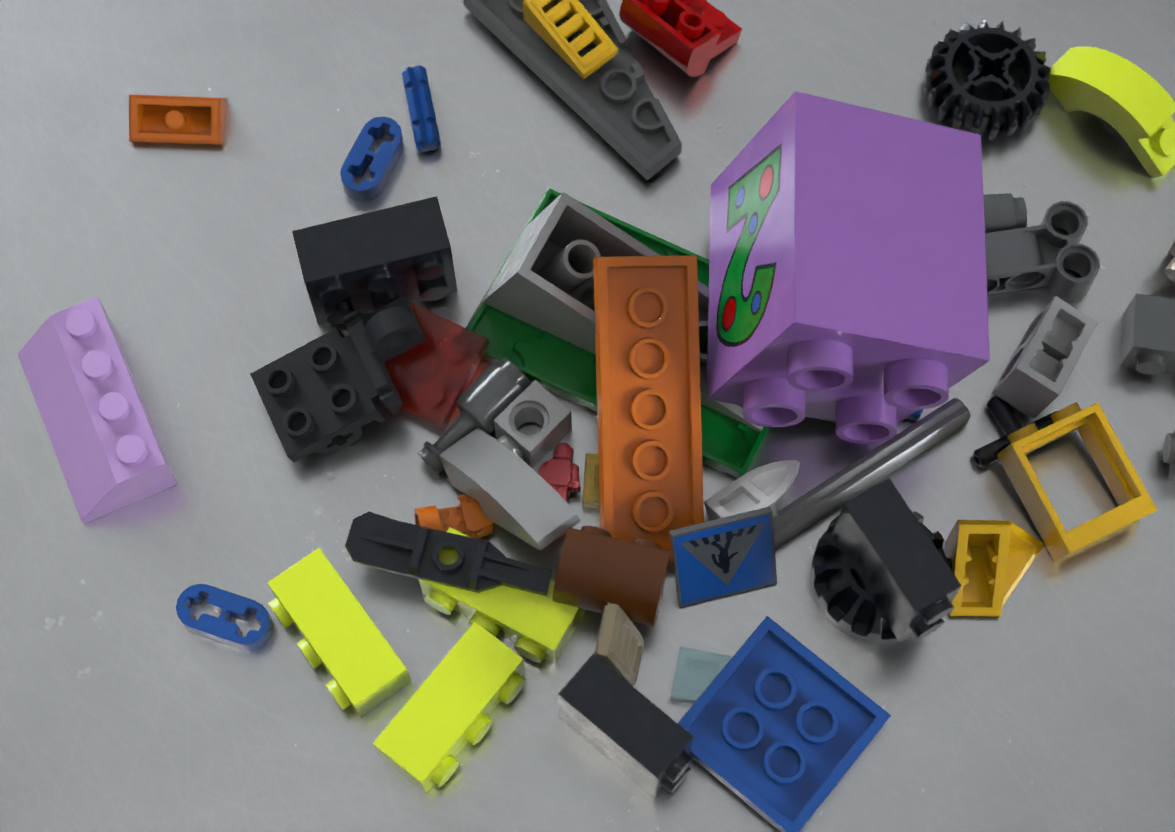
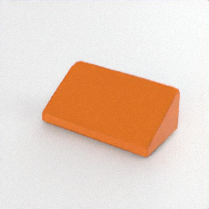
M129 94V141L222 145L227 113V98Z

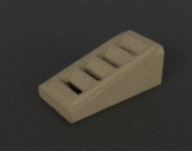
M608 603V606L604 608L595 655L629 684L634 686L638 676L644 640L641 633L621 607Z

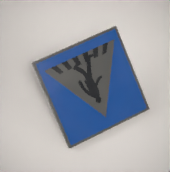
M770 506L669 531L679 607L777 584L773 514Z

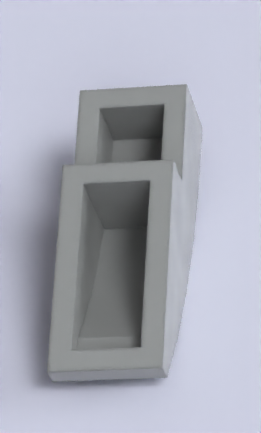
M476 428L438 455L453 487L478 501L487 519L540 551L567 532L568 527L572 528L580 522L578 514L534 469L498 440L479 428Z

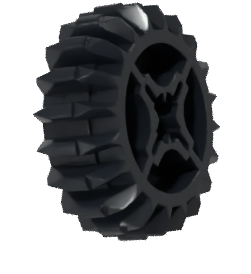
M985 19L978 23L977 29L968 22H965L960 27L959 32L950 29L945 35L944 40L938 41L934 46L931 58L928 59L925 67L926 78L924 87L925 91L930 93L928 98L929 107H940L938 112L939 121L952 118L954 120L952 125L954 129L959 130L964 126L970 129L969 132L978 134L979 131H985L990 141L997 136L1000 130L1009 138L1017 127L1025 130L1030 125L1032 118H1036L1041 113L1044 106L1043 101L1047 100L1050 93V83L1047 81L1051 68L1044 65L1046 62V52L1034 51L1036 47L1035 38L1022 40L1020 27L1012 33L1006 31L1003 20L996 28H990ZM954 67L961 72L960 78L965 83L962 86L958 84L954 77ZM1013 73L1018 79L1021 93L1014 87L1015 81L1011 78L1010 74Z

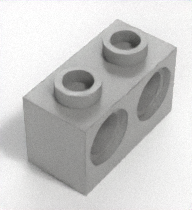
M1055 296L1029 325L992 393L1027 416L1035 419L1060 395L1098 322Z

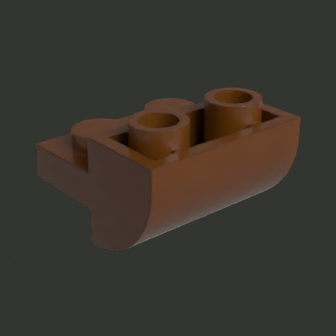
M582 526L581 530L568 527L556 573L553 601L602 614L605 606H608V603L619 605L631 621L654 626L655 621L658 620L671 552L662 550L661 545L648 539L635 538L628 542L611 538V534L608 531L595 526Z

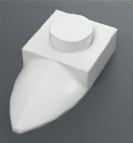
M797 460L778 461L757 467L745 473L704 501L707 515L712 520L770 506L774 518L777 515L775 504L787 493L793 484L800 463Z

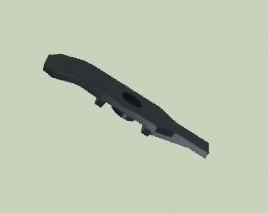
M367 512L352 520L345 547L354 562L379 570L476 593L506 586L547 596L553 573L552 569L508 558L489 541L405 523L372 512ZM447 548L456 550L459 554L457 561L451 565L442 564L438 559L442 550Z

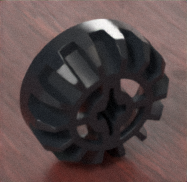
M914 511L913 514L952 571V560L946 557L942 548L944 542L942 535L939 531L932 533L923 524L924 517ZM837 516L831 521L828 529L819 539L810 567L811 589L820 611L842 633L862 642L892 644L914 637L915 634L913 633L899 641L858 577L856 576V581L853 578L852 568L831 537L839 518Z

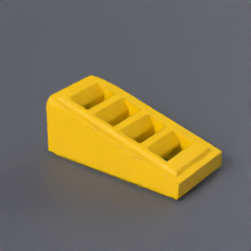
M579 0L523 1L524 21L583 80L618 54V47ZM567 16L569 19L558 28L554 25ZM578 30L583 32L570 43L568 42L567 38ZM591 42L597 45L583 57L578 54L579 51Z

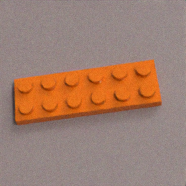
M697 255L593 258L600 528L608 531L611 534V538L631 542L632 539L642 538L654 541L662 546V550L671 552L670 562H673L669 531L704 522Z

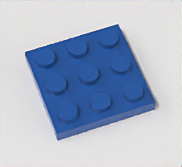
M766 616L678 724L694 737L690 755L694 757L696 762L780 832H799L891 715L770 617Z

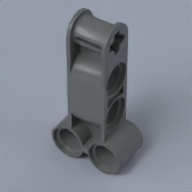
M1060 201L1052 204L1047 209L1041 225L985 233L987 295L1047 286L1053 297L1057 296L1067 303H1075L1082 300L1087 295L1100 269V260L1096 252L1086 245L1079 244L1088 225L1085 211L1075 203ZM1053 227L1062 228L1069 233V235L1059 234L1053 229ZM1064 269L1074 270L1082 278L1071 277Z

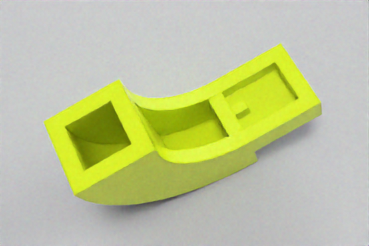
M1087 46L1070 48L1050 67L1051 70L1047 82L1050 83V89L1066 112L1085 111L1109 123L1125 139L1151 178L1164 176L1175 165V121L1172 118V115L1175 113V101L1148 73L1115 53Z

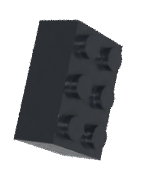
M437 196L292 231L304 283L318 324L326 322L330 324L344 323L342 317L355 310L361 313L375 311L404 295L409 302L420 299L435 301L445 297L448 292L457 291L451 246Z

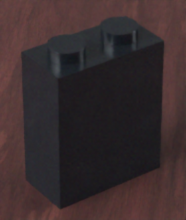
M890 478L845 502L831 537L897 639L901 641L913 633L917 639H921L940 628L945 623L942 617L954 609L951 602L960 590L961 584Z
M595 654L588 658L559 691V718L654 799L657 798L664 788L668 792L673 793L691 770L689 765L694 759L690 755L694 737Z

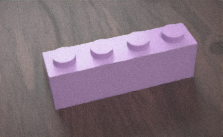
M98 296L50 315L19 351L18 357L83 524L177 485L116 331Z

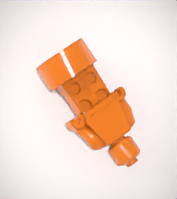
M464 494L459 495L457 498L460 501L459 506L437 509L436 505L414 509L415 525L444 532H447L448 528L451 527L474 539H480L494 532L493 525L495 523L484 516L479 502Z

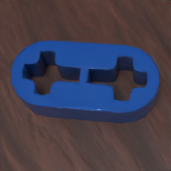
M381 116L367 121L348 153L340 174L345 193L354 201L368 202L377 198L384 190L403 153L404 142L401 127L395 120ZM385 134L390 135L391 143L384 141L377 153H375L374 138L381 140ZM369 165L371 181L364 179L360 185L355 184L354 176L362 177Z
M206 584L189 586L177 599V616L187 630L196 635L246 651L262 648L272 637L274 629L272 618L266 608L255 600ZM206 598L210 607L215 612L220 613L217 618L209 614H202L197 621L190 607L192 604L201 605ZM251 614H254L261 627L258 631L250 630L246 637H243L239 626L230 622L231 617L248 621Z

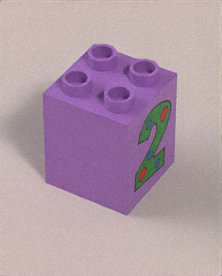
M795 91L711 184L707 399L743 405V418L747 422L758 426L786 427L800 423L805 417L836 422V435L848 442L878 443L887 441L896 436L898 423L919 409L933 408L945 403L949 399V388L990 361L981 135Z

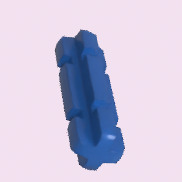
M420 65L407 67L402 72V78L416 148L420 152L436 150L440 147L441 142L426 69Z

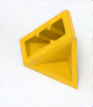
M957 520L945 541L946 557L951 558L952 572L961 584L960 590L951 602L954 609L949 612L950 616L1001 617L1002 607L1045 544L1010 520Z

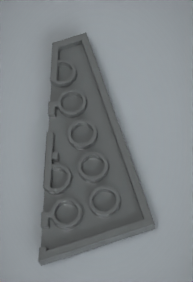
M463 0V5L646 180H649L681 153L682 143L659 99L654 97L645 80V73L639 61H635L627 46L628 41L606 0H579L618 47V54L584 80L524 21V0ZM565 16L554 25L558 28L569 18ZM578 30L567 38L568 42L570 43L583 32ZM591 42L579 51L578 54L583 57L597 45Z

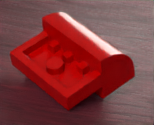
M622 0L619 12L622 23L690 77L704 74L710 59L737 43L742 32L741 27L706 0Z

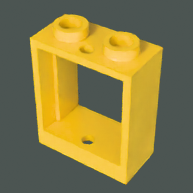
M1078 402L1073 403L1052 414L1050 417L1053 424L1041 430H1038L1035 423H1032L1007 436L1011 444L997 454L1053 561L1157 511L1098 402L1082 410ZM1078 430L1118 507L1066 531L1025 454Z

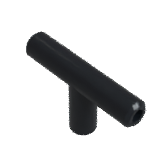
M998 396L991 398L987 402V407L1005 436L974 450V461L981 468L999 461L997 454L1011 444L1007 436L1023 428L1009 403ZM1057 411L1032 423H1035L1037 429L1041 430L1053 424L1050 416Z

